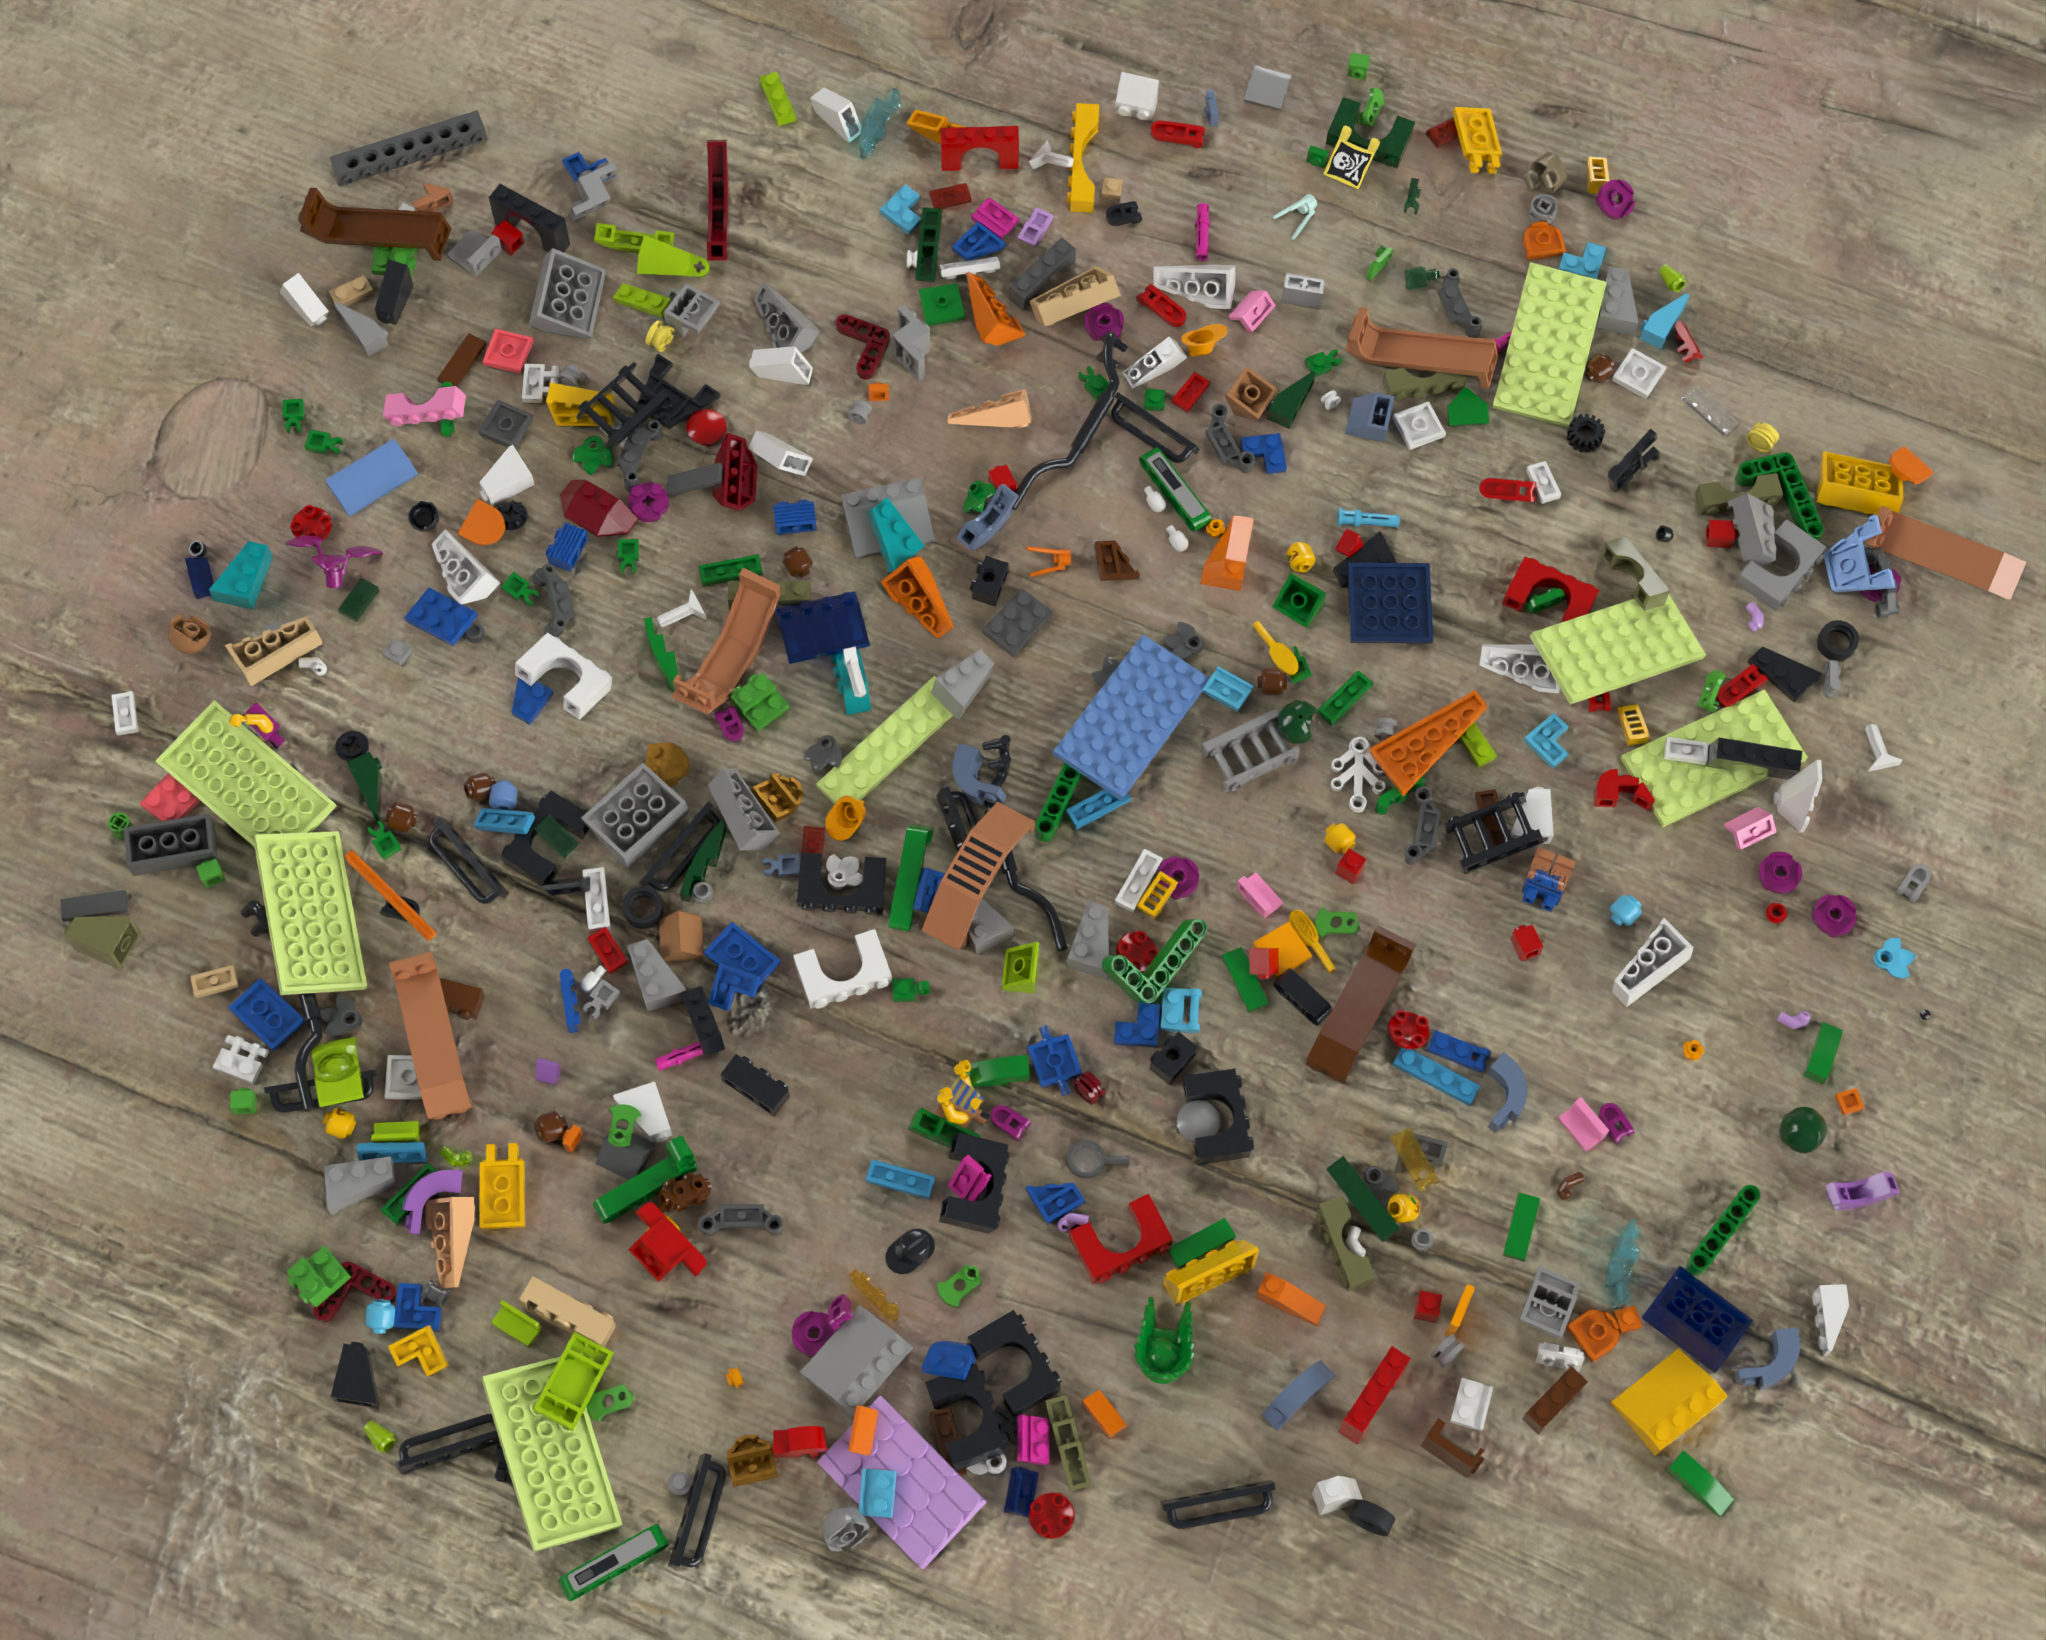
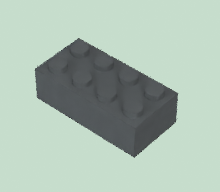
M209 813L124 828L127 867L133 876L201 865L205 860H213L215 858L219 862L215 823Z

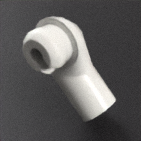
M299 658L300 668H311L318 676L326 674L327 666L320 658Z
M1351 1226L1345 1241V1247L1351 1253L1364 1257L1366 1250L1362 1248L1358 1241L1361 1229Z

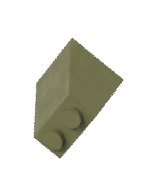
M128 916L75 917L66 926L64 936L75 951L120 970L140 937L141 932L132 918Z

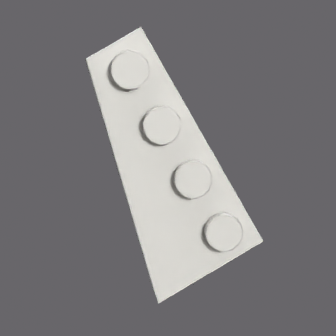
M1663 918L1646 943L1637 951L1635 957L1615 979L1612 993L1626 1007L1690 960L1693 946Z

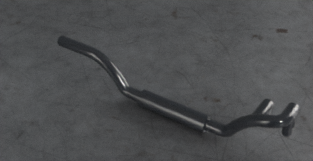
M1108 331L1102 336V342L1104 343L1103 351L1096 357L1097 361L1104 363L1110 380L1105 392H1101L1071 444L1072 449L1068 456L1063 459H1053L1040 463L1025 475L1015 492L1019 497L1012 507L1013 510H1017L1031 484L1039 475L1053 469L1068 468L1076 462L1080 453H1084L1112 405L1114 401L1113 396L1119 386V376L1115 369L1118 362L1113 359V347L1122 352H1125L1128 348L1126 344L1116 337L1114 331Z
M1008 735L982 743L983 750L999 749L1000 758L987 762L989 769L999 768L991 785L999 786L1000 788L1007 778L1011 763L1009 753L1011 738ZM985 800L984 803L986 806V815V813L995 805V803H990ZM1011 850L1001 865L1002 873L1006 874L1011 890L1032 900L1042 908L1048 918L1057 951L1066 950L1067 944L1055 908L1039 892L1019 883L1016 875L1017 866Z
M251 900L243 907L241 915L244 918L256 916L258 922L252 927L251 934L254 937H259L262 934L269 933L265 905ZM315 993L298 994L305 1022L309 1023L311 1036L300 1048L295 1061V1077L305 1112L315 1109L306 1075V1062L309 1054L322 1038V1028L319 1021L322 1017Z

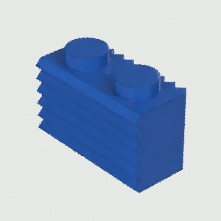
M804 499L798 501V503L780 502L777 505H773L777 535L817 530L814 501Z
M565 522L562 528L556 530L555 541L553 545L550 544L548 546L546 556L549 564L572 572L588 541V535L585 529Z

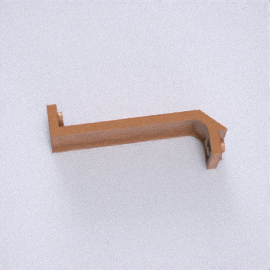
M1359 307L1358 314L1353 318L1352 330L1348 334V342L1345 351L1366 364L1477 376L1481 388L1489 389L1498 359L1495 340L1380 328L1370 321L1368 309Z
M1881 506L1877 517L1882 533L1867 539L1866 544L1869 547H1882L1883 552L1981 588L2004 600H2011L2027 562Z
M428 952L390 962V971L395 980L418 1086L427 1117L430 1120H438L449 1114L464 1113L473 1107L465 1086L438 968L433 954Z

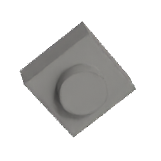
M394 638L384 651L383 656L401 667L413 650L410 646Z

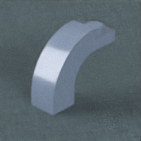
M1005 484L1000 485L986 509L974 520L966 522L956 539L970 551L983 546L1009 519L1014 511L1012 507L1019 496Z
M959 744L954 754L952 771L954 779L963 793L972 802L981 806L985 800L990 803H995V801L1004 803L1007 796L999 786L978 781V770L984 759L980 751L975 747Z
M1505 1052L1499 1056L1487 1073L1501 1085L1506 1096L1505 1105L1493 1117L1488 1126L1494 1133L1499 1127L1503 1129L1510 1119L1516 1122L1527 1099L1525 1076L1519 1065Z
M1798 1328L1775 1330L1770 1335L1773 1346V1359L1771 1363L1764 1367L1737 1370L1734 1374L1735 1384L1742 1383L1743 1386L1755 1385L1757 1381L1759 1390H1763L1783 1380L1793 1369L1799 1356L1800 1338Z
M1319 1360L1290 1383L1261 1415L1276 1431L1280 1430L1303 1405L1322 1392L1336 1375L1322 1360Z

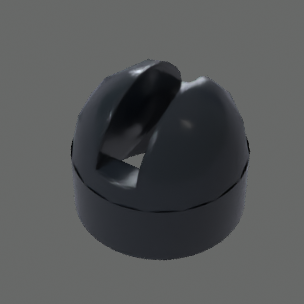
M1661 525L1657 529L1656 539L1658 541L1669 542L1673 539L1674 533L1670 527Z
M195 540L189 545V553L198 558L203 557L207 553V547L203 542Z

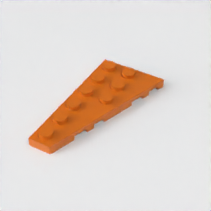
M1474 690L1369 748V753L1402 796H1404L1487 709V704Z

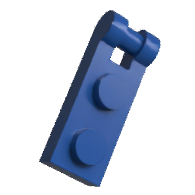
M563 969L560 972V982L566 1023L569 1033L578 1032L577 1024H581L579 1011H575L574 1004H578L577 994L571 988L574 986L575 980L570 969Z
M1437 1030L1434 1031L1427 1049L1429 1053L1480 1073H1484L1486 1060L1491 1056V1051L1486 1048L1477 1047ZM1471 1056H1477V1061L1471 1060Z

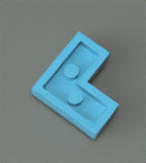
M905 184L880 208V214L909 235L921 224L922 218L910 210L920 200V195Z
M1587 242L1583 258L1563 253L1559 270L1597 279L1606 247Z
M1553 713L1524 738V742L1554 769L1569 755L1555 741L1568 730L1569 726Z

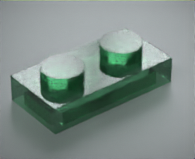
M361 578L338 608L339 613L357 622L380 591L378 586Z
M547 814L534 828L564 859L580 844L550 814Z

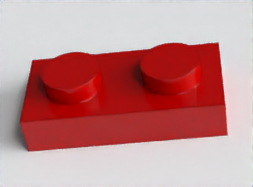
M606 927L587 937L588 942L609 974L628 964L627 959Z

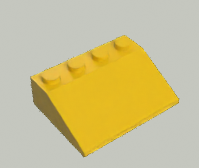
M1823 451L1816 491V503L1824 506H1836L1844 510L1860 511L1863 514L1878 515L1881 506L1899 513L1903 502V481L1892 473L1890 469L1892 466L1889 464Z
M1244 1239L1239 1242L1233 1240L1227 1243L1225 1248L1220 1251L1215 1249L1205 1255L1206 1258L1199 1261L1197 1259L1191 1260L1185 1265V1268L1179 1271L1176 1268L1167 1272L1163 1284L1176 1307L1254 1269L1259 1249Z
M1678 1348L1615 1398L1611 1404L1654 1456H1656L1720 1405L1728 1395L1708 1373Z

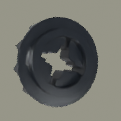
M514 500L511 502L504 501L497 508L503 515L505 530L519 529L527 520V510L521 502L518 503ZM513 509L515 515H512L509 521L507 514Z
M348 731L337 739L335 750L341 760L349 762L369 751V741L361 732ZM355 741L357 749H353V752L350 753L348 746H352Z

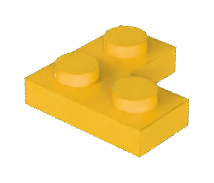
M430 1325L388 1346L397 1367L418 1357L427 1377L449 1367Z

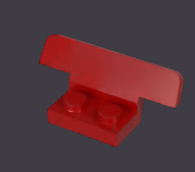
M646 1203L635 1212L650 1229L628 1250L658 1282L680 1261L695 1277L703 1270L707 1264L704 1256L654 1203Z

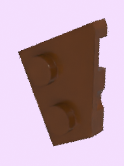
M1115 540L1095 542L1094 548L1100 581L1139 579L1140 573L1138 570L1135 571L1129 563V558L1121 551V547Z

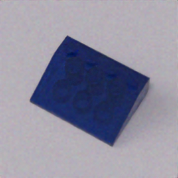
M855 591L775 609L779 632L789 664L842 653L843 649L855 646L856 649L870 646Z
M1681 1266L1678 1267L1641 1317L1714 1373L1725 1362L1753 1322V1319Z

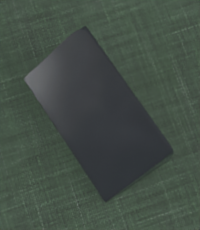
M590 877L552 880L542 885L541 889L551 896L590 891Z

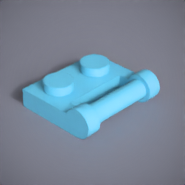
M1165 987L1163 989L1160 1031L1199 1033L1198 1012L1202 990L1196 988L1178 989ZM1184 998L1191 999L1188 1024H1183Z

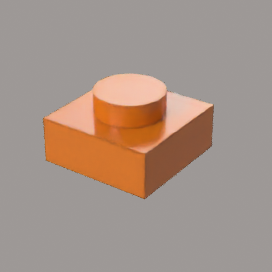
M879 382L869 384V401H889V384Z
M1857 1088L1837 1093L1834 1096L1842 1116L1862 1111L1865 1108Z
M573 1124L571 1129H567L562 1137L564 1149L573 1153L583 1136L582 1129Z
M1635 1305L1613 1312V1316L1619 1324L1620 1334L1643 1327Z

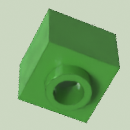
M1351 53L1347 76L1355 79H1366L1370 56Z
M216 858L205 860L201 865L196 866L206 889L226 881Z
M239 1088L237 1091H231L230 1109L234 1115L257 1113V1096L253 1090Z

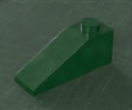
M1312 371L1280 392L1274 401L1271 400L1266 410L1269 412L1268 420L1290 429L1315 382L1316 372Z
M368 752L347 762L377 822L380 820L382 776L379 770L382 769L379 759L377 757L373 758L371 753Z

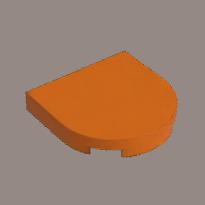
M1539 221L1532 223L1524 233L1523 245L1527 260L1563 256V253L1567 252L1561 231L1550 225L1549 222Z
M1905 446L1895 451L1888 460L1892 466L1890 468L1892 473L1904 482L1908 480L1913 482V484H1920L1934 473Z
M477 499L457 534L479 546L496 543L501 539L505 531L503 515L493 506Z
M1589 1310L1566 1326L1568 1332L1592 1363L1610 1352L1619 1340V1324L1608 1312Z

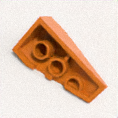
M968 272L966 276L975 325L980 334V339L986 344L990 343L999 346L1024 337L1026 334L1018 320L1014 316L1010 317L1006 312V305L994 298L996 293L984 278Z
M1237 515L1232 517L1225 532L1204 564L1201 578L1202 585L1241 591L1254 518Z
M921 556L908 559L881 581L891 599L896 603L899 602L906 608L905 611L907 613L913 614L920 621V624L937 639L954 628L933 575Z

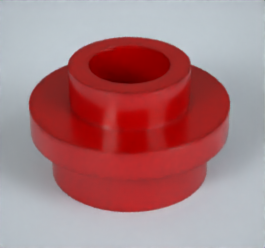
M1772 903L1767 907L1765 915L1771 923L1779 924L1786 919L1787 910L1780 903ZM1772 912H1777L1779 916H1774Z

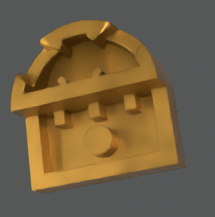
M674 743L648 744L645 765L669 787H673L679 784L678 781L683 776L688 775L690 759Z
M775 773L770 776L769 780L752 787L751 792L776 823L797 811L802 801L803 788L795 778L782 777L781 773Z
M756 1434L744 1435L736 1439L732 1448L728 1449L727 1460L733 1487L778 1477L772 1446L768 1440L765 1441Z

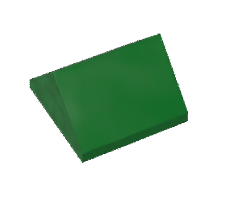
M1291 572L1272 607L1307 628L1324 606L1326 593Z

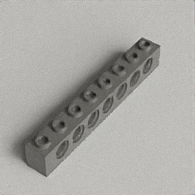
M476 110L329 158L338 184L342 186L380 173H386L399 167H405L418 161H424L430 157L443 155L449 151L462 149L471 144L480 143L487 140V135L479 112Z

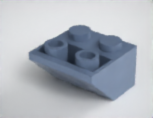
M1374 392L1353 398L1345 434L1385 442L1395 396Z

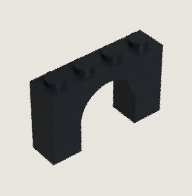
M500 183L489 196L496 225L506 220L515 227L522 219L537 231L544 251L549 253L554 248L565 252L570 246L566 221L562 216Z
M1719 737L1708 745V757L1705 767L1726 770L1732 765H1752L1768 769L1767 777L1788 780L1800 772L1803 751Z
M550 790L547 795L540 799L539 806L535 812L532 811L535 819L528 833H515L511 844L504 847L501 856L504 864L541 887L552 881L558 874L556 865L532 849L535 835L546 827L557 826L564 828L583 840L590 830L581 820V817L587 812Z
M801 852L797 894L798 907L805 911L821 908L825 912L844 910L845 913L855 914L857 911H865V914L878 915V912H883L886 858L865 857L861 886L853 894L840 897L830 894L822 885L823 855Z
M1235 1068L1184 1076L1182 1083L1186 1103L1196 1100H1216L1225 1104L1233 1116V1124L1226 1132L1195 1138L1194 1147L1198 1165L1250 1158L1251 1150H1254L1253 1138L1248 1137L1247 1129H1250L1248 1116H1244L1243 1109L1246 1108L1244 1095L1240 1096L1239 1088H1242L1240 1075H1236Z
M958 1133L952 1137L949 1159L961 1162L964 1157L969 1155L984 1168V1172L987 1175L991 1174L992 1176L987 1183L986 1194L981 1201H969L952 1196L942 1201L939 1222L987 1234L998 1228L1000 1224L999 1207H1001L1004 1198L1003 1194H1001L1002 1186H1004L1007 1177L1004 1171L1010 1156L1009 1152H1007L1008 1144L963 1133Z
M1012 1310L968 1336V1344L971 1345L979 1361L1004 1347L1019 1348L1030 1358L1032 1371L1029 1377L1024 1382L1002 1394V1400L1011 1415L1016 1418L1058 1393L1062 1380L1056 1371H1051L1048 1366L1050 1361L1045 1352L1040 1353L1036 1346L1038 1341L1034 1334L1027 1332L1025 1328L1027 1324L1021 1314L1017 1315Z
M977 1364L971 1365L965 1380L941 1376L925 1382L934 1410L959 1401H969L979 1406L983 1411L981 1425L974 1433L946 1443L956 1471L1006 1454L1005 1445L1009 1444L1005 1431L1000 1432L998 1425L1002 1424L998 1411L993 1412L991 1404L995 1403L990 1390H985L984 1384L988 1382L984 1370L979 1371Z

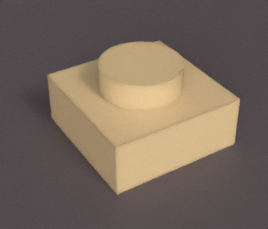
M1104 177L1101 198L1120 200L1123 180Z

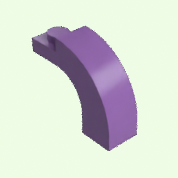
M441 1170L433 1172L419 1179L410 1188L402 1205V1211H410V1215H407L405 1220V1229H408V1234H420L423 1206L432 1195L438 1192H461L463 1171Z
M1881 1172L1869 1178L1851 1183L1831 1182L1826 1184L1827 1198L1835 1210L1854 1209L1900 1194L1894 1175L1890 1172Z

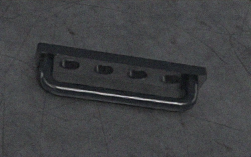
M1119 392L1114 396L1117 402L1111 410L1112 420L1153 449L1158 447L1169 460L1175 463H1182L1189 458L1192 452L1197 455L1200 451L1196 444ZM1125 406L1184 446L1185 449L1182 454L1176 455L1120 417L1119 411Z
M944 786L936 797L958 853L967 838V833L954 799H958L961 802L971 830L978 822L968 797L960 791H950L949 786Z
M709 801L640 880L639 883L642 886L648 883L657 891H667L691 865L707 836L720 822L718 816L710 810L713 805ZM704 816L712 822V827L664 883L658 882L653 876Z
M438 816L434 820L437 826L429 836V843L434 851L479 903H491L498 896L506 898L509 892L445 818ZM442 832H444L492 889L488 895L484 896L439 844L437 839Z
M376 1070L361 1072V1078H364L365 1084L364 1098L343 1103L368 1099L374 1089L373 1077L377 1076ZM315 1079L308 1080L309 1087L316 1086ZM297 1082L264 1087L265 1094H270L272 1107L276 1111L287 1113L304 1110L302 1101L282 1104L279 1100L278 1092L298 1089ZM313 1099L314 1107L318 1108V1099Z
M492 1413L405 1440L399 1448L400 1461L396 1462L399 1472L405 1474L500 1444L497 1430L413 1457L408 1455V1450L411 1447L487 1423H493L495 1426Z
M704 1453L699 1457L668 1567L674 1569L680 1567V1565L690 1568L696 1567L704 1557L726 1480L724 1467L717 1462L711 1461L712 1455ZM709 1469L717 1473V1479L693 1558H687L683 1554Z
M1272 1480L1163 1500L1160 1501L1162 1510L1167 1513L1169 1523L1174 1528L1187 1529L1263 1514L1271 1508V1491L1276 1489L1275 1483ZM1257 1493L1263 1494L1264 1501L1261 1505L1179 1520L1176 1517L1175 1509Z

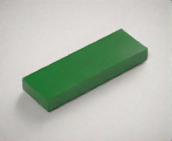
M759 554L699 565L702 586L740 580L739 574L743 568L759 576L763 575Z
M1358 670L1317 710L1316 714L1330 726H1333L1373 687L1374 683Z
M1242 947L1222 954V959L1248 1013L1267 1006L1268 1001L1255 974H1250V963Z
M427 1163L380 1209L381 1212L397 1226L410 1214V1211H402L404 1199L410 1188L419 1179L430 1173L437 1172V1170L430 1163Z
M1518 1193L1503 1256L1525 1261L1540 1198Z
M1223 1218L1170 1246L1171 1249L1168 1250V1253L1179 1269L1189 1261L1198 1259L1208 1252L1236 1239V1235L1226 1218Z

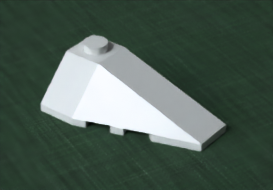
M1235 265L1153 267L1154 286L1174 295L1183 296L1190 301H1196L1209 308L1231 309L1235 290Z
M446 529L432 543L437 561L441 564L443 570V578L446 579L448 584V592L461 605L487 598L500 584L494 575Z
M1482 645L1479 666L1510 677L1520 684H1526L1536 691L1559 693L1560 687L1535 645Z
M1816 760L1788 779L1774 793V804H1777V812L1799 832H1804L1809 824L1810 817L1807 814L1808 811H1813L1814 797H1817L1822 783L1821 760Z

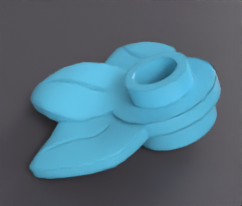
M1890 938L1885 941L1883 948L1875 952L1873 960L1877 967L1886 969L1891 976L1907 978L1910 976V973L1906 967L1914 961L1916 955L1901 948L1900 938ZM1881 957H1885L1887 962H1883Z

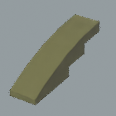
M1067 1394L1044 1400L1069 1491L1091 1486L1081 1441L1079 1440Z

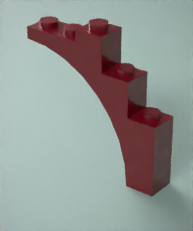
M707 140V261H727L730 246V185L727 140Z

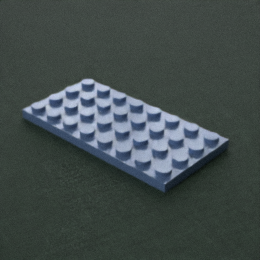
M1142 634L1054 749L1052 755L1122 801L1200 697L1204 686L1210 678Z

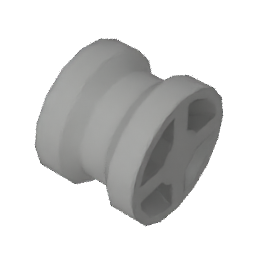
M855 400L852 404L853 409L849 411L848 417L857 424H865L867 422V415L871 413L872 407L865 401Z
M1379 718L1375 737L1378 740L1384 741L1395 735L1394 731L1398 726L1397 721L1391 718Z

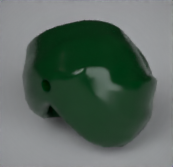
M1294 700L1285 705L1279 712L1277 720L1278 729L1283 738L1293 744H1303L1310 741L1312 737L1310 724L1313 714L1317 709L1307 701Z
M1798 1107L1785 1114L1779 1128L1781 1141L1791 1150L1803 1154L1815 1151L1823 1143L1827 1133V1125L1824 1118L1810 1107Z

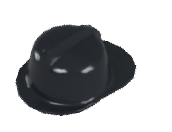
M922 1229L907 1231L887 1249L885 1257L889 1269L898 1274H908L914 1271L933 1254L935 1249L934 1239L931 1234Z

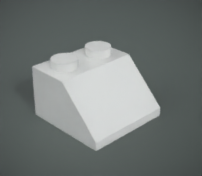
M1122 72L1115 101V113L1140 120L1152 121L1157 105L1159 80Z

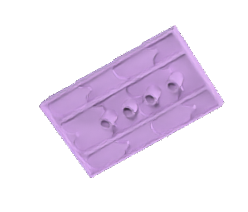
M880 1395L868 1407L878 1411L871 1455L855 1454L848 1450L852 1424L817 1462L858 1505L863 1468L897 1471L893 1518L870 1517L920 1568L924 1569L987 1501Z

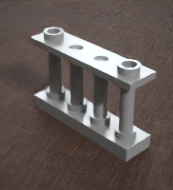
M1276 709L1202 743L1201 753L1204 758L1214 757L1227 778L1223 788L1225 793L1230 790L1236 791L1243 784L1284 764L1290 765L1297 760L1300 748L1297 746L1289 749L1276 728L1278 720ZM1264 730L1269 731L1282 754L1271 758L1258 734ZM1245 739L1251 740L1264 762L1253 767L1240 746L1241 741ZM1232 748L1246 771L1235 776L1222 755V750Z

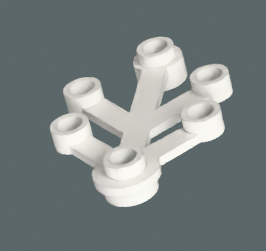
M1363 737L1353 738L1349 743V750L1340 758L1334 759L1331 764L1332 771L1339 773L1343 770L1344 764L1355 757L1354 765L1339 777L1332 779L1330 787L1333 791L1339 792L1342 790L1343 785L1354 776V795L1350 799L1349 807L1356 813L1364 811L1367 804L1366 798L1362 795L1363 777L1373 786L1372 791L1375 794L1380 795L1385 790V783L1378 780L1363 765L1364 758L1373 766L1374 774L1378 776L1384 774L1383 770L1379 771L1376 769L1379 765L1370 755L1369 742ZM1356 746H1361L1363 749H1362V750H1358V749H1356L1355 747H1356ZM1339 763L1341 767L1336 768L1334 764ZM1338 782L1341 786L1336 787L1333 783ZM1380 785L1382 789L1378 790L1375 786ZM1354 803H1359L1361 807H1355Z

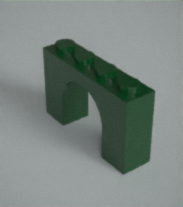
M1345 97L1342 98L1328 130L1326 144L1335 148L1343 127L1348 126L1352 129V132L1347 142L1363 149H1368L1371 140L1361 137L1354 128L1357 116H1359L1361 103ZM1397 116L1390 133L1379 140L1380 144L1372 161L1374 160L1388 167L1398 169L1413 134L1415 121Z

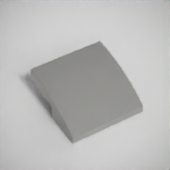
M1254 66L1244 101L1281 111L1291 75Z

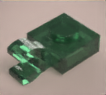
M1411 178L1407 201L1404 205V213H1407L1409 207L1414 208L1415 215L1418 213L1419 204L1415 198L1419 199L1421 187H1418L1419 179Z
M1424 266L1404 269L1406 289L1408 290L1427 287L1428 280L1440 279L1439 270L1436 271V268L1425 270Z

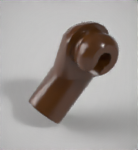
M1578 1172L1564 1178L1557 1188V1195L1560 1196L1561 1200L1564 1201L1571 1197L1569 1189L1572 1186L1584 1182L1583 1174Z

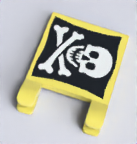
M1344 126L1323 175L1359 190L1380 141L1372 138L1368 149H1363L1347 142L1352 129Z

